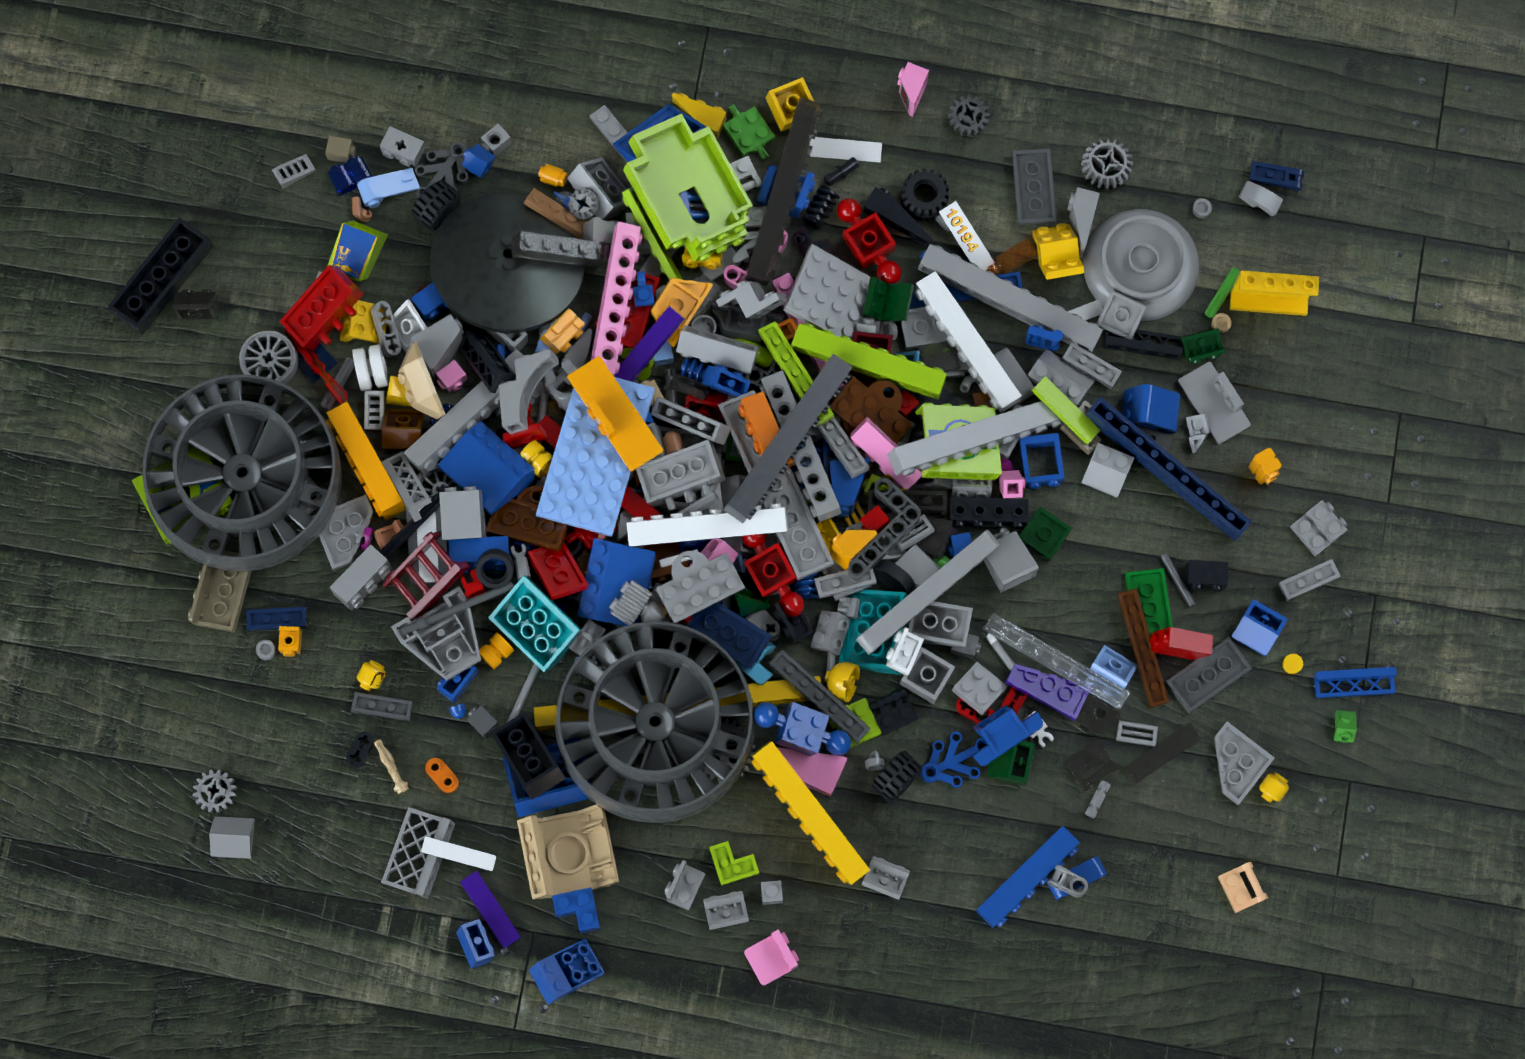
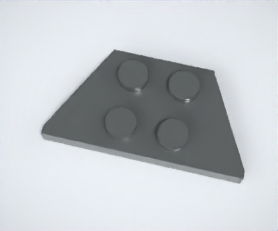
M715 302L711 303V312L723 336L762 342L763 340L758 333L760 328L775 321L777 324L784 321L785 315L771 312L758 319H749L745 317L741 307L723 308L719 307Z

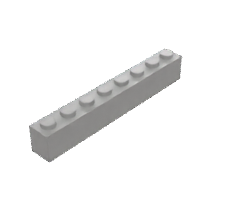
M517 349L505 359L515 375L514 360L524 356ZM492 375V384H493V382H494V380H495L494 375ZM481 381L404 452L408 462L423 475L431 471L469 429L480 421L482 422L484 419H487L500 406L499 387L496 393H490L483 381Z

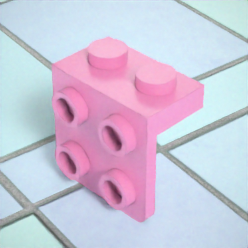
M779 929L771 933V936L747 948L744 952L761 985H767L798 967L797 962L799 958L794 950L790 951L787 946L790 942L784 932L780 933Z

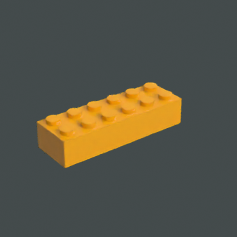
M348 402L326 412L329 417L326 422L331 428L333 435L338 434L335 438L342 451L347 450L344 454L351 467L354 468L356 466L353 470L361 485L366 484L363 488L370 501L375 500L372 504L378 516H383L387 521L406 511L399 493Z

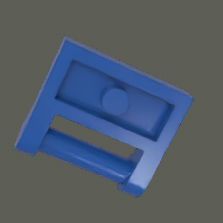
M1039 325L1029 326L1024 344L1055 352L1060 347L1059 342L1063 338V333L1060 330L1047 331Z

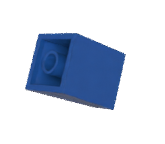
M864 458L869 465V458ZM832 460L829 464L830 485L842 513L837 515V517L848 518L855 510L868 471L852 479L839 460Z

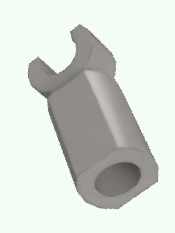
M522 544V551L520 553L515 552V548L512 546L511 553L516 558L514 564L517 579L520 580L523 575L531 578L527 557H524L526 555L525 545Z

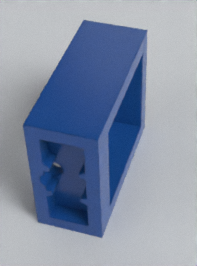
M1058 433L1019 438L1018 446L1022 475L1025 478V487L1037 489L1041 485L1056 487L1063 483L1064 470ZM1054 446L1057 474L1030 477L1026 449Z

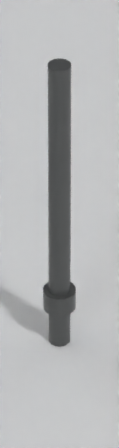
M511 581L501 588H494L423 618L422 616L415 619L416 622L401 627L405 635L417 629H425L431 623L512 590L514 585Z

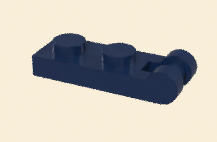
M1253 161L1249 181L1301 191L1303 186L1301 180L1304 178L1305 171ZM1289 176H1293L1294 181L1289 180Z

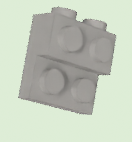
M1323 500L1290 526L1315 557L1347 531L1345 520L1342 517L1337 518L1333 513V506L1329 502L1324 503Z

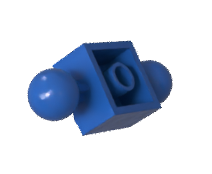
M769 702L760 703L753 712L754 721L758 726L763 728H769L774 725L779 726L774 743L808 756L817 754L821 743L826 744L828 751L837 756L844 755L851 747L850 736L845 731L835 730L831 733L825 731L829 715L795 702L785 706L783 715L779 714L776 706Z

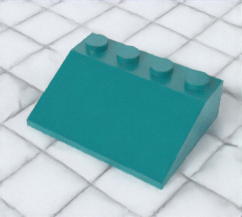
M526 575L522 576L488 617L543 672L555 667L581 630Z
M861 590L851 595L852 598L860 599L857 619L850 618L851 621L841 649L839 663L850 662L859 665L861 670L901 675L900 672L886 666L888 661L886 655L889 649L893 648L896 643L893 641L896 633L870 655H868L856 639L908 596L907 593ZM908 622V623H907L904 627H902L899 631H901V630H902L903 628H905V627L909 628V623H910V622Z

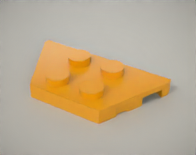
M671 278L650 312L657 321L670 306L684 318V321L667 340L671 347L676 345L684 325L688 326L712 288V283Z

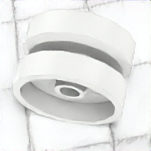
M380 344L369 347V359H367L363 348L353 349L354 365L361 391L372 388L371 377H374L378 388L388 386L387 366Z

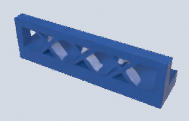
M1396 667L1317 671L1314 674L1316 698L1395 694L1394 677L1397 675ZM1380 679H1389L1390 689L1383 690L1377 683ZM1361 680H1366L1372 686L1368 691H1363L1357 684ZM1341 681H1347L1353 687L1348 692H1343L1337 686ZM1327 682L1333 688L1329 693H1320L1319 683Z

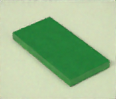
M1164 568L1126 572L1127 591L1137 588L1150 636L1153 635V632L1173 627Z

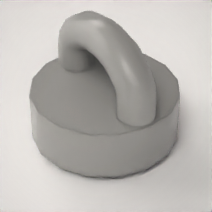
M883 321L880 325V334L893 335L892 340H895L898 336L896 324L893 321Z
M876 750L872 751L869 759L864 761L865 769L870 771L880 770L885 767L884 759L880 758Z

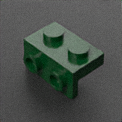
M1217 327L1180 337L1184 358L1192 364L1200 363L1204 358L1208 357L1210 359L1219 358L1221 354L1226 353V349L1222 346L1219 328Z

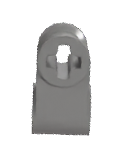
M766 610L747 615L744 618L767 633L769 628H775L774 633H768L773 636L770 641L773 642L779 639L781 635L780 626Z
M1056 865V871L1052 879L1048 881V884L1074 897L1084 896L1088 888L1087 881L1070 870ZM1076 882L1081 883L1084 886V890L1081 892L1075 891L1073 884Z

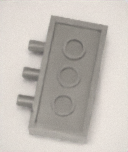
M710 440L647 462L636 469L647 504L655 507L666 503L669 511L676 509L674 499L684 496L686 503L691 504L694 502L692 492L703 489L704 495H707L711 492V485L726 480L715 446Z

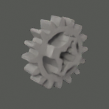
M210 770L209 775L203 772V779H196L199 785L193 786L197 790L193 797L199 798L196 800V804H202V810L208 807L209 813H212L214 809L217 813H220L222 807L228 810L227 804H234L231 798L237 797L233 793L237 786L231 785L234 779H228V773L222 775L221 770H217L216 774H214L213 770ZM222 780L226 783L228 790L222 787ZM217 788L219 790V793H215L213 795L211 793V790H215ZM202 793L208 796V803L203 799Z

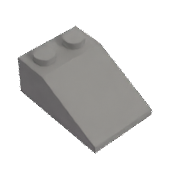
M1077 187L1076 193L1071 194L1067 210L1071 211L1069 220L1078 238L1079 257L1082 258L1100 193Z
M933 601L910 621L908 632L924 639L923 644L966 647L973 608Z

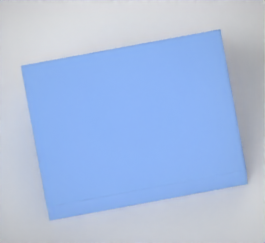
M1104 645L1089 672L1123 691L1138 666L1136 663Z

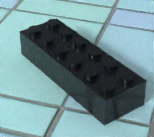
M179 217L108 305L110 312L136 332L143 335L213 248L211 240Z

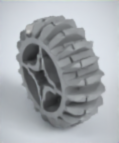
M1106 138L1105 143L1099 139L1098 145L1093 142L1091 143V148H1086V153L1082 156L1084 160L1081 162V165L1084 166L1082 172L1087 173L1085 178H1092L1091 185L1097 182L1098 188L1103 184L1105 189H1108L1109 185L1114 189L1116 188V183L1121 186L1123 180H1128V174L1132 172L1130 167L1133 166V162L1130 161L1132 155L1127 154L1128 148L1122 149L1123 143L1116 145V139L1112 143H1109L1110 140ZM1101 152H1108L1106 155H1099V154H1098V153H1101ZM1113 154H1115L1120 159V161L1115 160ZM1108 158H1110V164L1107 166L1106 170H1104V164L1107 162ZM1093 164L1100 169L1101 174L1094 169ZM1110 172H1119L1112 176H1106Z

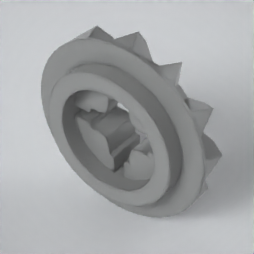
M582 188L575 190L570 196L568 206L570 212L575 217L588 219L597 212L599 200L593 191ZM584 199H586V203L590 207L583 206L581 209V205L579 204V202H577V200L583 201Z

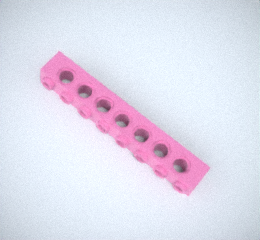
M618 222L614 227L591 360L600 356L613 376L618 374L620 363L617 360L618 355H621L623 350V344H620L621 337H624L626 332L624 320L629 315L630 307H627L628 300H631L633 289L630 286L631 281H634L636 276V270L633 269L634 263H637L639 258L637 246L641 244L643 236L640 233V226ZM622 242L629 243L630 249L624 248ZM619 260H624L627 263V267H622L619 264ZM616 279L623 280L624 286L618 285ZM612 297H618L621 304H615ZM609 316H615L617 323L611 322ZM606 334L613 335L614 341L607 340ZM603 352L609 353L611 360L604 359Z

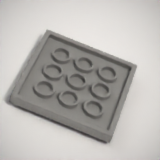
M811 244L783 311L805 323L812 324L818 330L826 329L833 332V335L839 337L842 335L847 336L853 341L854 331L857 330V323L864 316L863 310L870 276Z

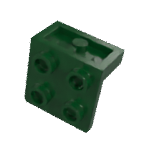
M870 277L863 314L877 321H906L914 285L912 283L887 284L877 277Z

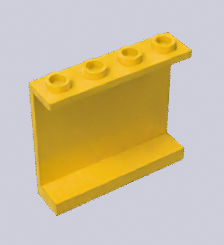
M1240 271L1230 292V310L1307 316L1309 297L1318 296L1319 276Z

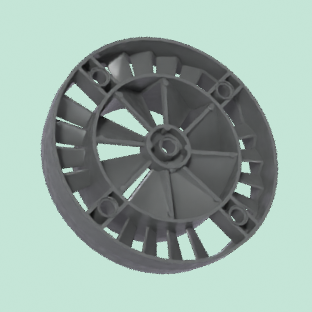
M222 376L200 383L184 392L165 409L155 423L149 435L143 457L144 493L150 512L160 530L186 556L199 563L221 570H261L283 563L298 555L315 541L325 529L335 511L341 491V457L332 430L325 418L311 402L296 390L281 382L262 376ZM242 386L264 387L259 402L242 400ZM227 388L229 401H222L219 389ZM286 393L294 397V400L284 414L280 416L278 412ZM203 395H205L210 405L207 409L203 407L199 400ZM268 400H275L272 406L265 405ZM307 406L313 413L292 429L288 423ZM184 407L194 417L192 420H189L180 412ZM226 421L237 455L233 454L220 423ZM267 421V423H266V425H265V427H264V430H263V432H262V434H261V437H260V439H259V441H258V443H257V440H258L259 435H260V433H261V430H262V428H263V426H264V423ZM168 424L181 432L177 441L161 436ZM322 424L326 431L325 433L300 443L298 438L300 435ZM330 445L332 454L306 459L304 452ZM193 446L225 464L222 468L189 457L190 448ZM167 447H174L171 453H164ZM152 456L172 462L173 470L149 471ZM308 468H332L331 482L328 490L308 484ZM241 471L248 472L245 477H238V474ZM223 479L225 482L192 499L188 498L184 490L186 486ZM262 482L287 490V492L274 488ZM176 484L174 488L150 494V489ZM232 492L236 493L226 519L216 517L215 515ZM249 494L253 495L261 514L255 516ZM315 495L322 496L318 502L312 501V498ZM183 500L182 503L158 515L157 511ZM304 505L319 511L312 518L301 511L299 507ZM191 514L192 516L175 533L171 531V529ZM291 518L303 529L298 535L287 523ZM203 526L209 532L203 548L200 550L189 544ZM277 530L284 542L280 547L277 546L271 533ZM256 537L259 538L262 553L257 555L253 539ZM230 538L239 539V557L224 556ZM213 543H220V547L217 550L210 549Z
M660 621L635 623L611 631L599 638L579 656L571 667L560 690L556 705L555 732L557 745L564 766L573 782L591 801L601 808L622 818L638 822L664 823L677 821L695 815L712 806L733 787L741 776L750 757L754 742V703L750 688L741 670L732 657L717 642L703 633L684 625ZM653 632L674 633L669 650L653 649ZM633 634L637 635L640 649L635 652L630 635ZM694 639L705 644L695 661L688 658ZM614 641L621 655L620 659L616 658L608 645L609 643ZM680 645L683 646L685 650L681 653H678L674 650L675 647ZM593 654L607 668L605 671L589 659ZM719 654L724 660L706 674L703 668ZM637 667L648 704H645L630 674V670ZM676 668H679V672L675 678L672 688L668 694L665 703L663 704V700L665 698L674 670ZM735 671L739 679L715 690L714 682ZM576 672L596 683L593 691L570 685ZM745 692L747 701L720 706L719 699ZM604 694L637 713L636 717L599 706L600 696ZM577 696H583L585 698V700L582 703H576L574 701L575 697ZM708 698H711L710 700H708V701H706V702H703V703H701V704H699V705H697V706H694V707H692V708H690V709H688V710H685V709H687V708H689V707H691V706H693V705H696V704H698V703H700V702H702V701H704V700H706V699H708ZM562 706L587 713L588 721H561ZM749 715L746 739L721 731V716ZM653 719H658L661 723L659 726L653 727L650 725V722ZM632 729L637 730V733L608 747H605L599 738ZM682 733L706 740V742L684 735ZM589 734L591 736L590 738L564 745L563 740ZM646 741L648 746L640 769L634 768L632 764ZM663 742H665L676 764V767L672 768L670 760L664 748ZM732 742L737 745V748L735 750H728L726 745ZM593 751L596 752L594 756L577 766H574L572 763ZM714 753L736 759L737 762L733 768H730L714 758L713 755ZM605 766V771L590 785L587 780ZM706 766L722 779L717 786L702 771ZM619 778L624 781L619 800L615 801L605 795L615 780ZM692 778L703 796L697 799L687 782ZM676 786L681 805L675 807L670 788ZM644 788L657 789V809L638 807ZM627 794H634L636 796L635 800L632 802L626 801L625 796Z

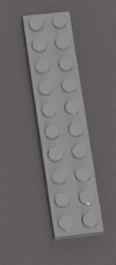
M754 390L718 405L725 424L731 427V437L748 474L761 456L759 452L756 453L753 447V437L747 433L745 427L747 423L745 418L740 416L738 406L742 398L756 394ZM789 467L783 474H777L775 478L778 481L772 490L770 488L766 490L765 494L768 496L762 504L764 508H769V504L781 503V507L786 506L788 531L776 532V535L796 574L797 580H800L833 566L834 562Z

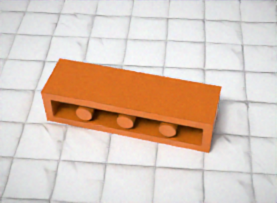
M763 391L742 398L738 406L740 416L744 417L747 423L745 424L747 433L753 437V447L756 453L759 452L760 456H762L779 431ZM790 457L786 462L787 464H789L787 468L791 467L793 463V460Z

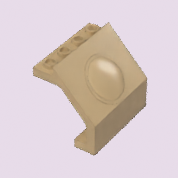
M597 804L579 811L537 818L536 815L517 820L532 899L552 898L553 895L590 887L592 890L610 887V885L619 882L605 809Z

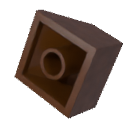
M386 409L381 428L382 448L390 450L408 449L424 434L425 414L413 409Z

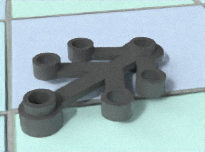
M455 142L449 149L429 150L426 153V158L430 163H435L438 158H449L444 163L416 166L415 173L419 178L425 177L428 173L437 172L427 187H420L417 190V198L430 185L442 180L444 177L446 182L457 191V188L454 186L451 168L455 162H457L459 171L457 174L458 181L462 184L468 182V173L465 167L462 166L465 159L463 155L468 149L464 143ZM456 150H462L461 154H456L455 152ZM434 154L436 156L435 158L430 159L429 155ZM424 169V172L419 174L418 170ZM461 175H466V178L463 180L459 177Z

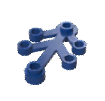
M955 731L950 735L951 742L945 760L937 764L939 754L944 750V743L940 740L935 741L932 745L933 752L930 761L922 767L920 773L922 780L927 783L940 780L951 784L953 788L961 787L963 783L962 778L957 775L952 777L942 773L946 769L966 774L974 780L979 778V768L959 763L972 757V754L980 750L979 745L981 743L985 745L987 743L983 737L979 738L975 746L955 755L957 746L962 740L961 733ZM958 735L960 739L958 741H954L952 739V736ZM935 744H941L942 749L936 750ZM932 770L933 776H927L926 771ZM976 770L978 775L972 776L970 772ZM959 779L960 784L954 785L953 780Z

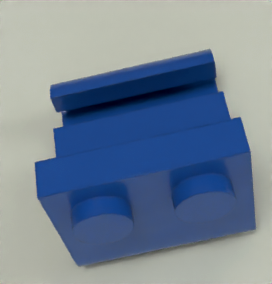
M768 166L756 198V203L790 217L798 218L802 209L806 210L810 199L807 198L809 191L812 192L816 181H813L815 174L807 172L806 176L803 177L787 170L782 173L776 171V166Z
M1150 384L1124 389L1121 414L1135 426L1139 425L1155 431L1162 428V433L1174 434L1177 432L1181 395Z

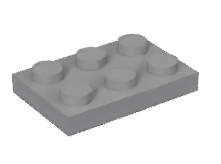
M925 307L909 309L907 320L900 321L906 350L948 343V336L944 331L941 332L936 325L937 320L934 316L928 314Z

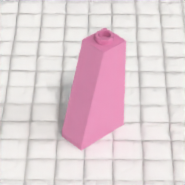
M778 748L807 787L831 797L847 762L846 757L821 753L808 756L792 749Z

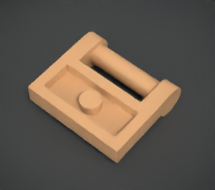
M1251 861L1218 876L1235 913L1268 899L1267 894L1263 892L1254 874ZM1244 871L1257 896L1253 899L1240 876V873Z

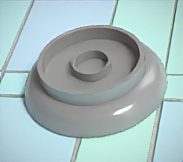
M1131 209L1111 216L1092 233L1086 244L1083 256L1085 281L1095 299L1104 307L1111 291L1114 290L1145 304L1147 309L1141 321L1160 319L1178 310L1190 298L1199 276L1198 253L1190 234L1175 219L1155 210Z

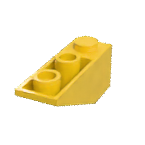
M683 93L672 94L673 103L681 111L706 127L709 126L715 138H719L723 124L726 121V112L721 107H711L706 105L704 101L692 100Z

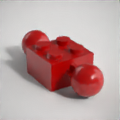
M852 198L843 199L837 206V215L842 221L851 223L852 226L843 231L842 239L862 270L876 262L878 265L877 277L887 284H896L901 278V268L896 262L888 261L885 257L895 251V241L876 212L862 220L860 218V204Z
M766 533L741 536L743 543L749 548H754L757 555L746 560L744 564L762 597H769L778 591L781 597L779 605L785 616L796 617L800 615L804 609V600L798 593L791 592L788 585L797 581V577L781 543H776L767 548L765 545Z

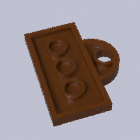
M851 376L835 400L833 399L830 403V409L854 428L868 417L896 444L912 425L910 421L898 413L902 405V395L899 388L887 380H877L866 387L854 376ZM886 387L893 389V394L890 397H885L883 394Z
M531 486L524 489L516 500L511 499L491 515L486 532L487 534L508 536L511 540L560 551L569 525L536 516L540 500H534V496L537 493H542L544 487Z

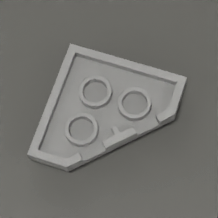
M367 495L336 506L330 521L319 535L333 571L352 564L362 542L364 529L371 522L374 512Z
M1226 722L1214 737L1221 789L1225 796L1239 805L1274 760V757L1229 722Z

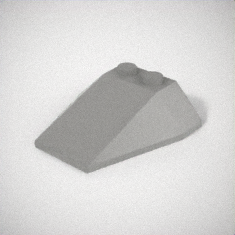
M460 586L442 596L445 602L422 615L423 618L468 600ZM471 607L431 623L425 629H417L405 635L401 627L416 622V620L411 622L409 617L391 626L400 643L446 681L481 661Z

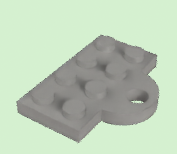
M685 551L679 554L672 564L671 575L673 580L657 587L656 591L672 622L676 624L745 589V586L727 553L709 561L700 552ZM689 557L692 560V565L684 567L681 564V559Z

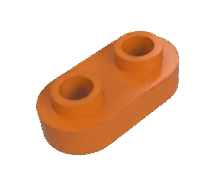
M430 759L425 766L429 777L444 793L455 792L459 786L456 775L441 759ZM435 764L439 765L437 771L432 770V766ZM447 779L452 780V783L449 786L445 785V781Z

